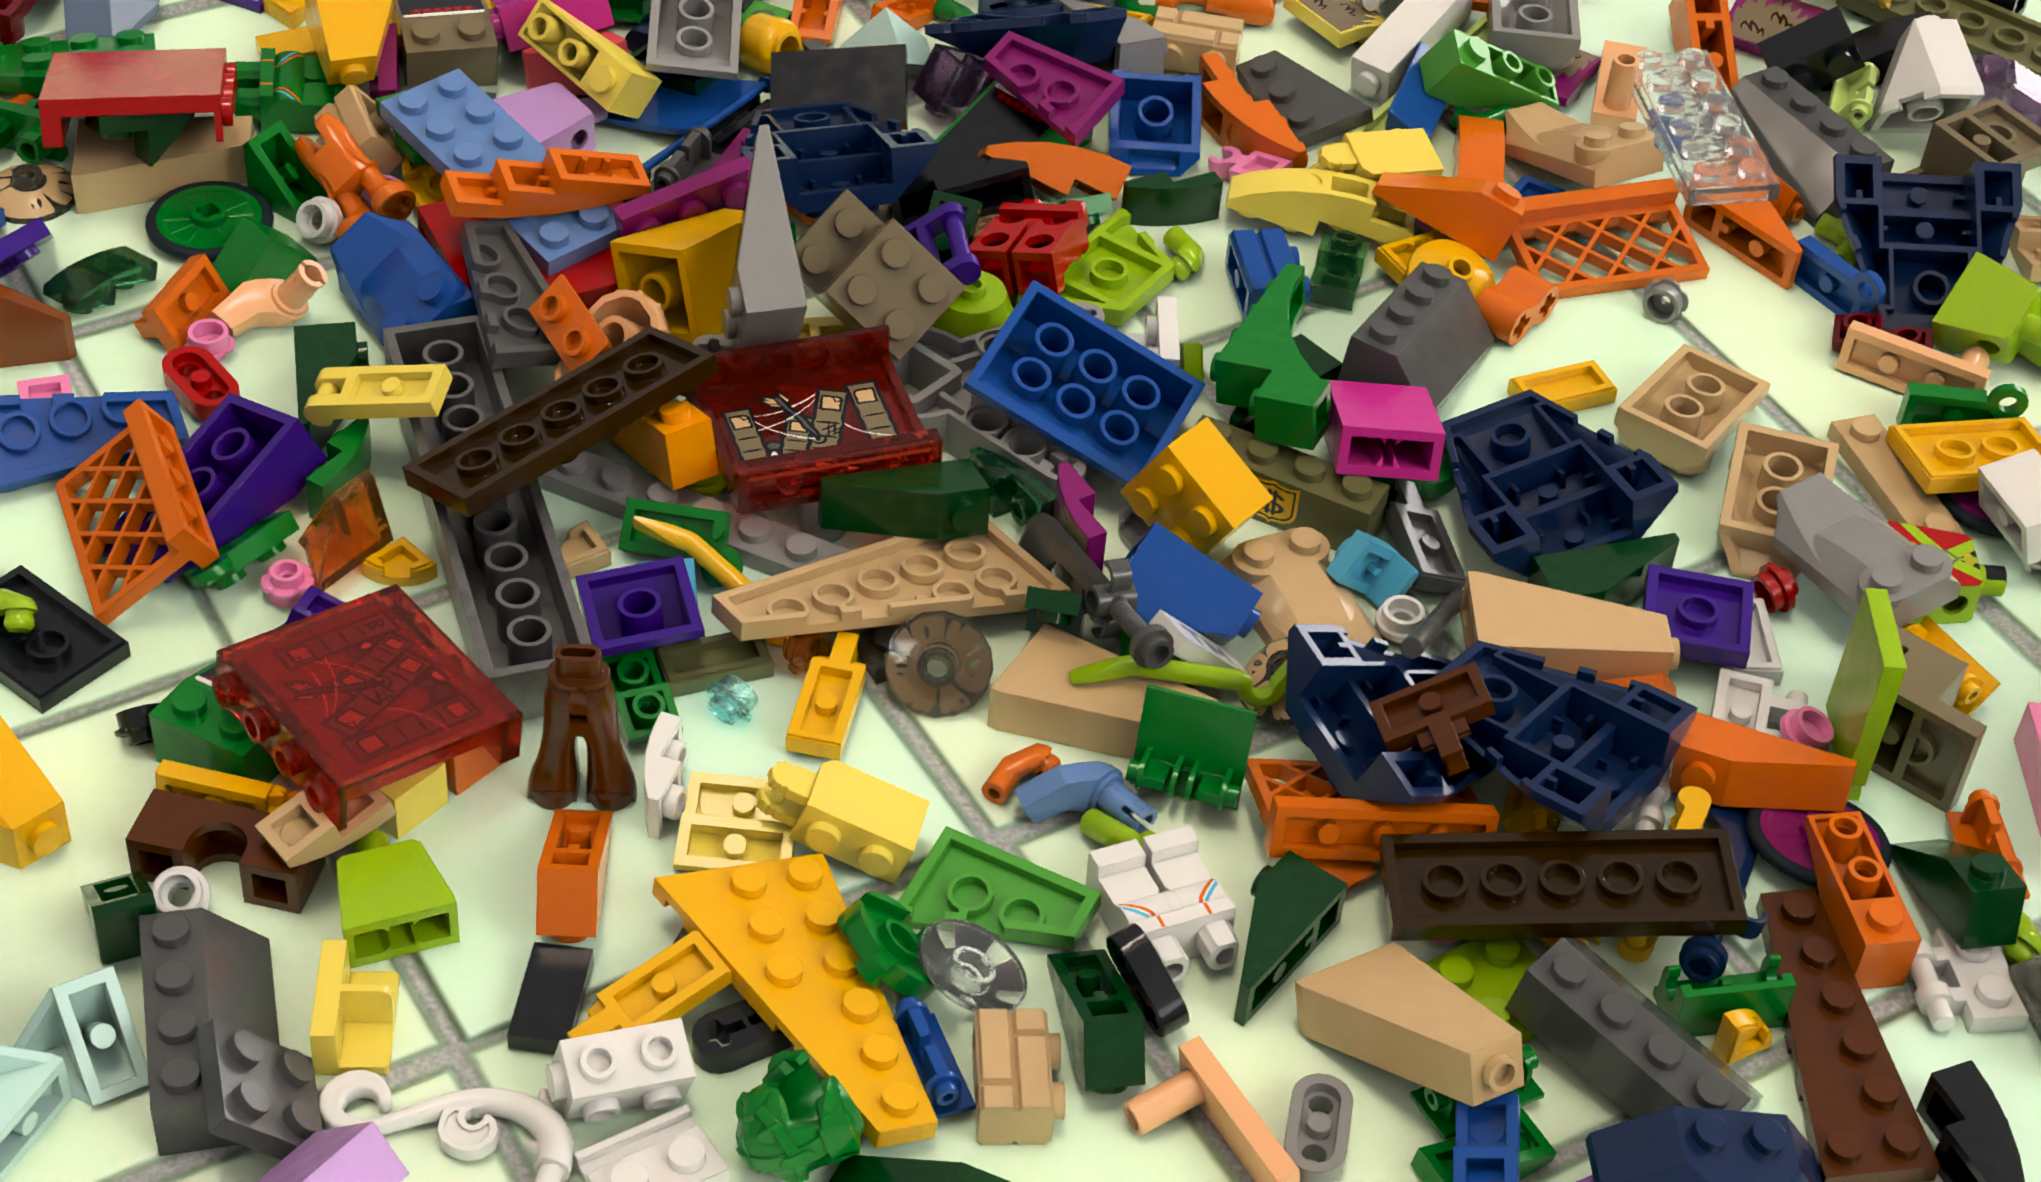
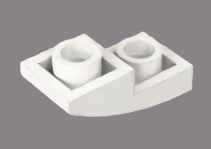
M661 711L653 726L644 762L645 823L648 837L658 840L671 819H679L687 799V788L681 786V771L688 755V743L682 741V717Z

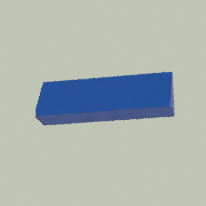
M1420 42L1389 108L1385 130L1424 128L1431 141L1447 102L1425 94L1419 59L1431 47L1423 42Z

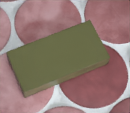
M732 632L653 648L663 683H669L673 698L774 676V662L764 639L740 641Z

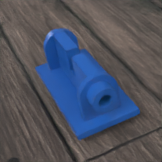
M915 997L901 999L895 1006L896 1013L893 1019L899 1028L937 1119L976 1109V1104L935 1014H930L927 1005L923 1002H918Z

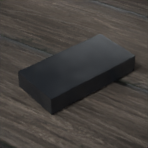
M534 942L507 1033L508 1048L555 1054L559 1041L569 1039L567 1032L577 1026L594 964L593 949Z

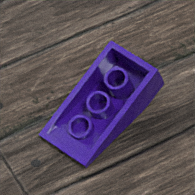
M229 393L182 446V451L217 549L294 499L307 485L306 478L317 467L324 465L328 460L298 418L233 393ZM129 512L123 513L113 531L121 530ZM147 512L139 532L147 531L155 512ZM107 544L102 556L108 558L114 544ZM132 545L123 565L132 564L140 545ZM167 545L158 546L150 565L169 552ZM190 560L164 580L163 583H169L196 564Z

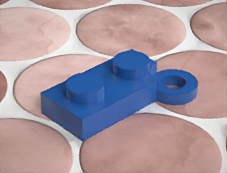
M1811 235L1797 241L1803 252L1794 283L1836 315L1854 312L1869 314L1872 308L1884 302L1886 298L1885 284L1876 272L1872 270L1860 272Z

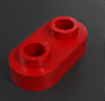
M196 346L180 347L167 353L162 360L165 385L169 390H173L178 400L193 416L205 421L229 393L240 396L238 382L206 349Z

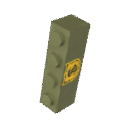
M1202 415L1196 424L1208 416ZM1208 417L1274 498L1256 513L1252 519L1283 531L1298 527L1313 528L1328 539L1330 549L1335 551L1357 529L1377 538L1382 529L1390 485L1368 476L1336 474L1333 464L1319 457L1285 445L1255 440V434Z

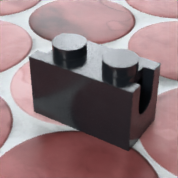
M1839 6L1757 43L1767 68L1778 66L1809 92L1866 67Z

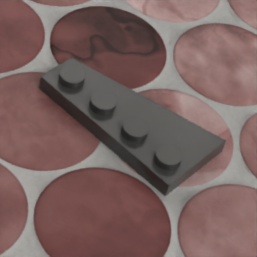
M508 220L463 222L459 240L491 369L558 365L562 359L528 310L549 285Z

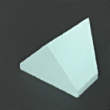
M887 7L840 46V48L906 44L908 75L935 73V63L927 38Z
M113 965L50 987L13 1046L52 1053L64 1058L72 1097L91 1106H96L149 1086L148 1065Z
M0 1045V1182H3L72 1099L65 1061L60 1056L52 1053Z

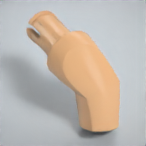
M303 260L286 280L267 278L242 282L210 312L209 318L223 321L228 326L229 336L233 338L255 327L279 328L294 324L309 311L308 300L318 289L326 284V271L316 261Z

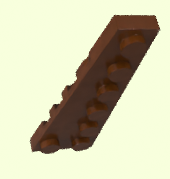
M1815 888L1761 893L1756 911L1758 919L1763 912L1769 914V919L1761 931L1766 956L1780 954L1781 963L1777 969V978L1780 974L1792 973L1797 984L1785 1018L1787 1030L1784 1038L1788 1054H1793L1797 1072L1794 1083L1798 1101H1803L1808 1122L1805 1128L1807 1142L1814 1149L1822 1182L1934 1181L1939 1171L1940 1163Z

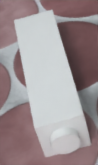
M1404 0L1353 54L1351 58V89L1384 104L1398 91L1420 42L1432 48L1453 28L1457 29L1471 14L1472 0Z

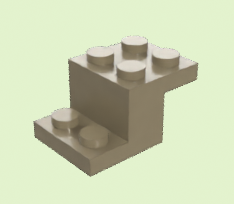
M1996 97L1933 122L1920 166L1904 172V174L1964 177L1974 161L2021 164L2023 182L2026 171L2041 166V128Z
M845 189L794 244L803 286L849 330L860 327L895 361L902 359L966 288L894 218L883 223L848 189Z
M1897 626L1907 670L1871 771L1945 813L1950 812L1959 801L1987 726L1953 707L1969 664Z

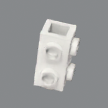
M682 1018L560 1040L552 1063L546 1064L545 1068L549 1096L553 1102L561 1100L565 1120L583 1117L587 1123L603 1122L618 1116L621 1113V1109L644 1105L647 1111H659L673 1107L682 1101V1097H686L696 1077Z

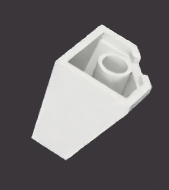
M1936 15L1914 18L1899 38L1873 107L1872 117L1867 123L1868 132L1930 133L1933 122L1976 106L1983 98L1984 87L1957 19H1940Z

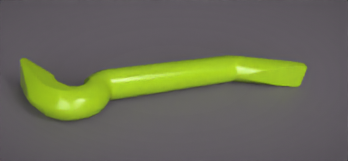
M1130 655L1098 661L1073 669L1069 673L1072 684L1094 683L1136 676L1236 691L1240 699L1246 704L1262 708L1277 703L1286 694L1287 660L1270 677L1269 683L1262 688L1253 687L1252 677L1239 669L1172 659L1159 669H1150L1139 666Z

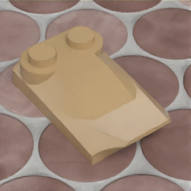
M1543 102L1508 109L1504 114L1506 121L1505 155L1592 189L1663 171L1664 153L1655 147V134L1650 130H1646L1647 126L1644 123L1623 122L1619 124V129L1599 124H1584Z
M1684 343L1618 406L1614 424L1618 429L1619 439L1630 451L1634 452L1639 448L1651 454L1659 463L1670 467L1675 473L1692 476L1709 469L1714 452L1737 429L1739 422H1743L1769 392L1771 383Z
M1739 422L1728 465L1729 472L1717 530L1727 557L1729 570L1733 576L1751 580L1753 576L1759 573L1760 567L1768 562L1775 563L1780 568H1787L1794 578L1801 573L1799 569L1772 546L1778 512L1776 496L1781 490L1819 472L1833 482L1839 443L1747 422Z
M1292 528L1244 541L1238 544L1233 552L1220 562V565L1263 593L1254 607L1261 612V615L1253 628L1266 647L1270 643L1281 639H1286L1287 642L1288 631L1294 624L1337 625L1346 628L1348 632L1347 638L1365 644L1372 637L1382 639L1349 588L1339 584L1325 571L1331 563L1328 560L1330 544L1322 533L1313 528ZM1287 654L1275 658L1280 666L1287 660Z

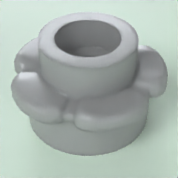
M1664 278L1660 282L1652 281L1644 290L1643 310L1647 317L1656 323L1666 324L1673 320L1676 321L1681 318L1682 312L1688 308V295L1682 291L1680 284L1672 279ZM1662 297H1668L1670 302H1666Z

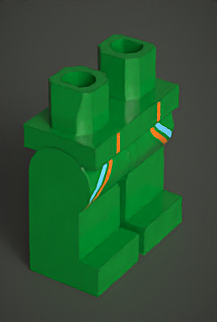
M261 48V62L236 61L238 90H236L235 116H252L253 120H260L261 133L282 120L289 132L319 133L315 126L314 115L326 104L335 103L334 97L347 85H328L318 56H305L291 50L283 51L276 55L275 48Z

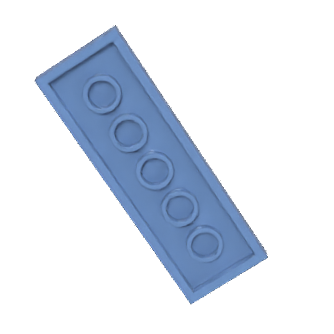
M459 68L380 102V117L442 176L444 170L491 174L496 159L543 162L547 151L544 146ZM607 205L553 215L487 218L489 221L508 220L535 264L548 277L610 248V241L618 238L614 211Z

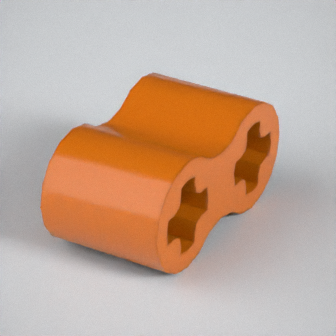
M1515 265L1508 270L1498 284L1485 288L1476 299V302L1493 336L1514 346L1533 325L1540 324L1548 318L1557 303L1560 289L1557 285L1521 266Z

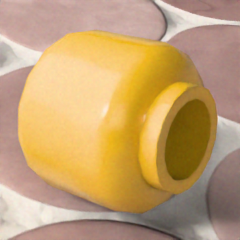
M758 13L751 15L741 26L739 59L747 68L771 74V52L802 50L801 35L798 27L788 19Z

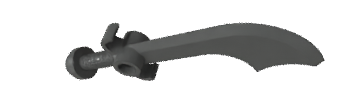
M1037 513L1030 517L1021 531L1018 545L1050 572L1057 562L1060 563L1084 590V605L1088 615L1092 618L1101 617L1102 627L1091 630L1093 636L1096 639L1118 637L1123 629L1131 638L1129 645L1130 656L1139 666L1150 669H1159L1165 666L1174 654L1173 637L1162 625H1147L1135 611L1138 604L1136 587L1132 582L1133 575L1129 562L1125 558L1104 561V566L1110 572V582L1054 517L1047 513Z

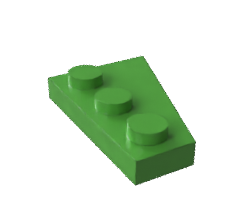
M946 826L898 902L911 912L903 921L914 929H923L925 927L929 930L933 926L937 932L954 934V924L969 927L991 939L1075 949L1101 906V892Z

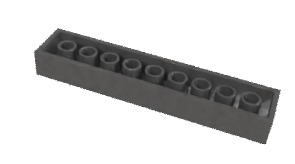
M478 315L383 329L386 366L446 364L453 377L438 417L399 418L411 461L513 405L502 369H491ZM538 478L531 486L512 492L495 502L488 511L473 515L470 518L421 493L481 704L505 720V723L543 716V700L548 679V666L555 660V648L562 644L592 645Z

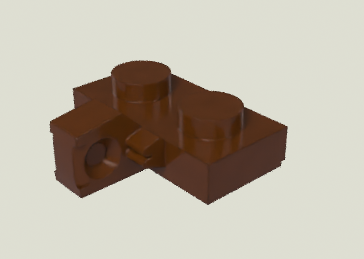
M1475 661L1368 703L1388 752H1401L1418 744L1423 754L1437 749L1448 777L1470 769L1460 743V739L1472 735L1468 725L1497 714L1492 698Z

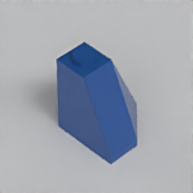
M1157 522L1134 543L1125 557L1131 566L1132 582L1136 587L1138 604L1135 611L1148 623L1161 609L1214 643L1224 646L1237 635L1244 639L1261 615V612L1254 608L1263 594L1261 591ZM1090 617V620L1098 625H1102L1101 617Z

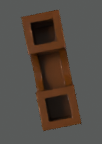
M155 788L125 838L131 873L140 871L147 882L153 883L163 871L175 866H188L200 872L203 868L213 863L223 861L236 862L239 864L245 903L301 914L326 864V857L289 868L254 826L271 813L254 810L243 805H231L197 798L186 793L178 794ZM187 887L180 888L184 890H189V888Z

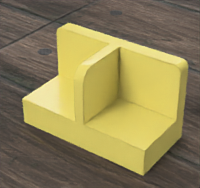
M322 940L309 1035L314 1075H339L351 1070H367L378 1075H387L391 1068L400 986L399 974L395 971H351L347 940Z

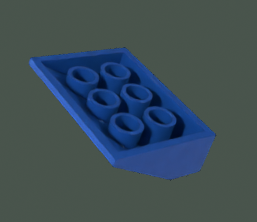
M1033 280L962 388L1125 486L1171 443L1206 384Z

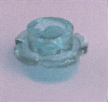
M724 674L718 682H715L713 685L709 684L706 689L710 699L707 704L708 708L719 720L733 725L737 719L743 723H748L753 718L750 712L759 700L754 690L740 678L731 674Z

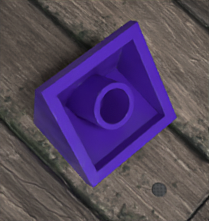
M683 556L575 576L583 619L591 643L601 649L602 658L705 637L704 626Z

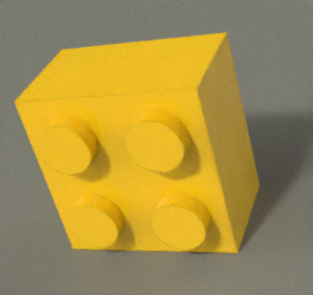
M1208 417L1166 446L1120 490L1130 503L1132 510L1143 519L1149 528L1157 522L1205 555L1227 540L1274 499Z

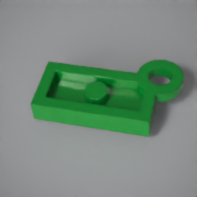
M1908 382L1896 417V423L1901 425L2019 417L2026 411L2029 400L2025 389L2013 383L1997 386L1987 396V391L1981 389ZM2007 397L2016 399V402L2009 406L1999 404L2002 399Z
M289 510L270 514L219 548L220 557L206 568L202 569L196 564L185 571L184 574L193 589L209 587L215 584L219 591L224 590L242 580L247 575L244 567L257 559L259 563L264 562L281 553L287 547L283 540L300 528Z

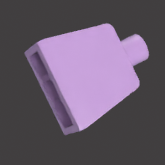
M555 82L493 99L546 148L593 151L596 147L594 124L608 117V111L590 96L579 100L561 83Z

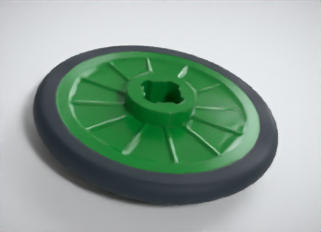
M204 181L178 187L160 197L147 213L145 228L150 241L158 249L172 257L188 260L190 256L205 253L210 262H214L243 215L271 228L274 223V215L269 202L260 193L247 186L225 181Z

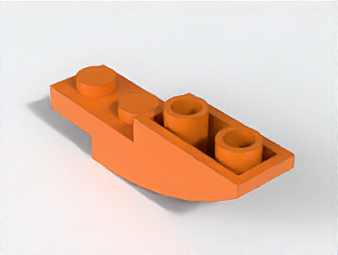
M1217 52L1201 55L1198 75H1202L1201 124L1205 130L1222 147H1236L1241 151V154L1247 156L1257 150L1292 160L1293 168H1306L1308 153L1304 143L1297 139L1289 128L1286 118L1279 114L1271 101L1268 99L1254 102L1252 96L1246 93L1237 81L1234 71L1227 67Z

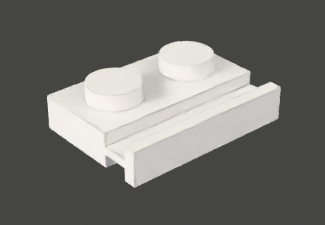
M687 1104L574 1153V1168L578 1175L582 1174L586 1182H729L730 1180L729 1167L702 1126L695 1123L691 1117V1109Z

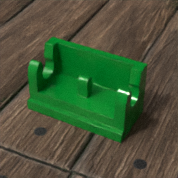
M1775 954L1764 957L1759 972L1720 976L1707 983H1698L1691 979L1677 981L1681 972L1680 965L1666 966L1662 971L1659 984L1654 986L1652 994L1657 1006L1695 1037L1717 1034L1723 1014L1742 1008L1754 1010L1768 1028L1783 1027L1797 984L1792 973L1780 974L1777 978V969L1781 963V955Z

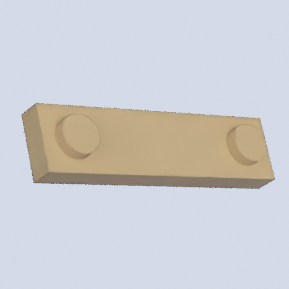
M1875 414L1831 421L1827 433L1828 439L1831 442L1839 443V454L1889 521L1966 535L1937 495L1926 494L1885 441L1888 431Z

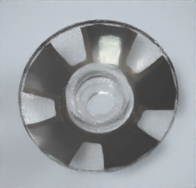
M959 919L936 921L928 926L922 934L918 943L920 964L932 984L948 999L972 1012H977L978 1009H1007L1008 1012H1012L1020 1005L1027 992L1025 970L1016 954L995 934L977 924Z

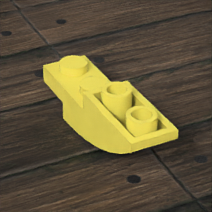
M1276 168L1234 175L1231 177L1228 185L1225 207L1233 209L1239 215L1247 218L1257 217L1278 224L1288 232H1302L1313 236L1319 221L1339 232H1353L1371 238L1381 246L1414 236L1415 217L1390 203L1377 199V196L1372 193L1377 182L1359 176L1319 169Z

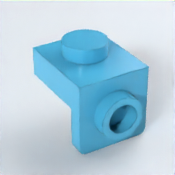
M1358 529L1350 538L1342 542L1335 553L1334 560L1325 570L1339 584L1364 593L1378 607L1382 606L1389 597L1405 595L1419 577V571L1387 542Z

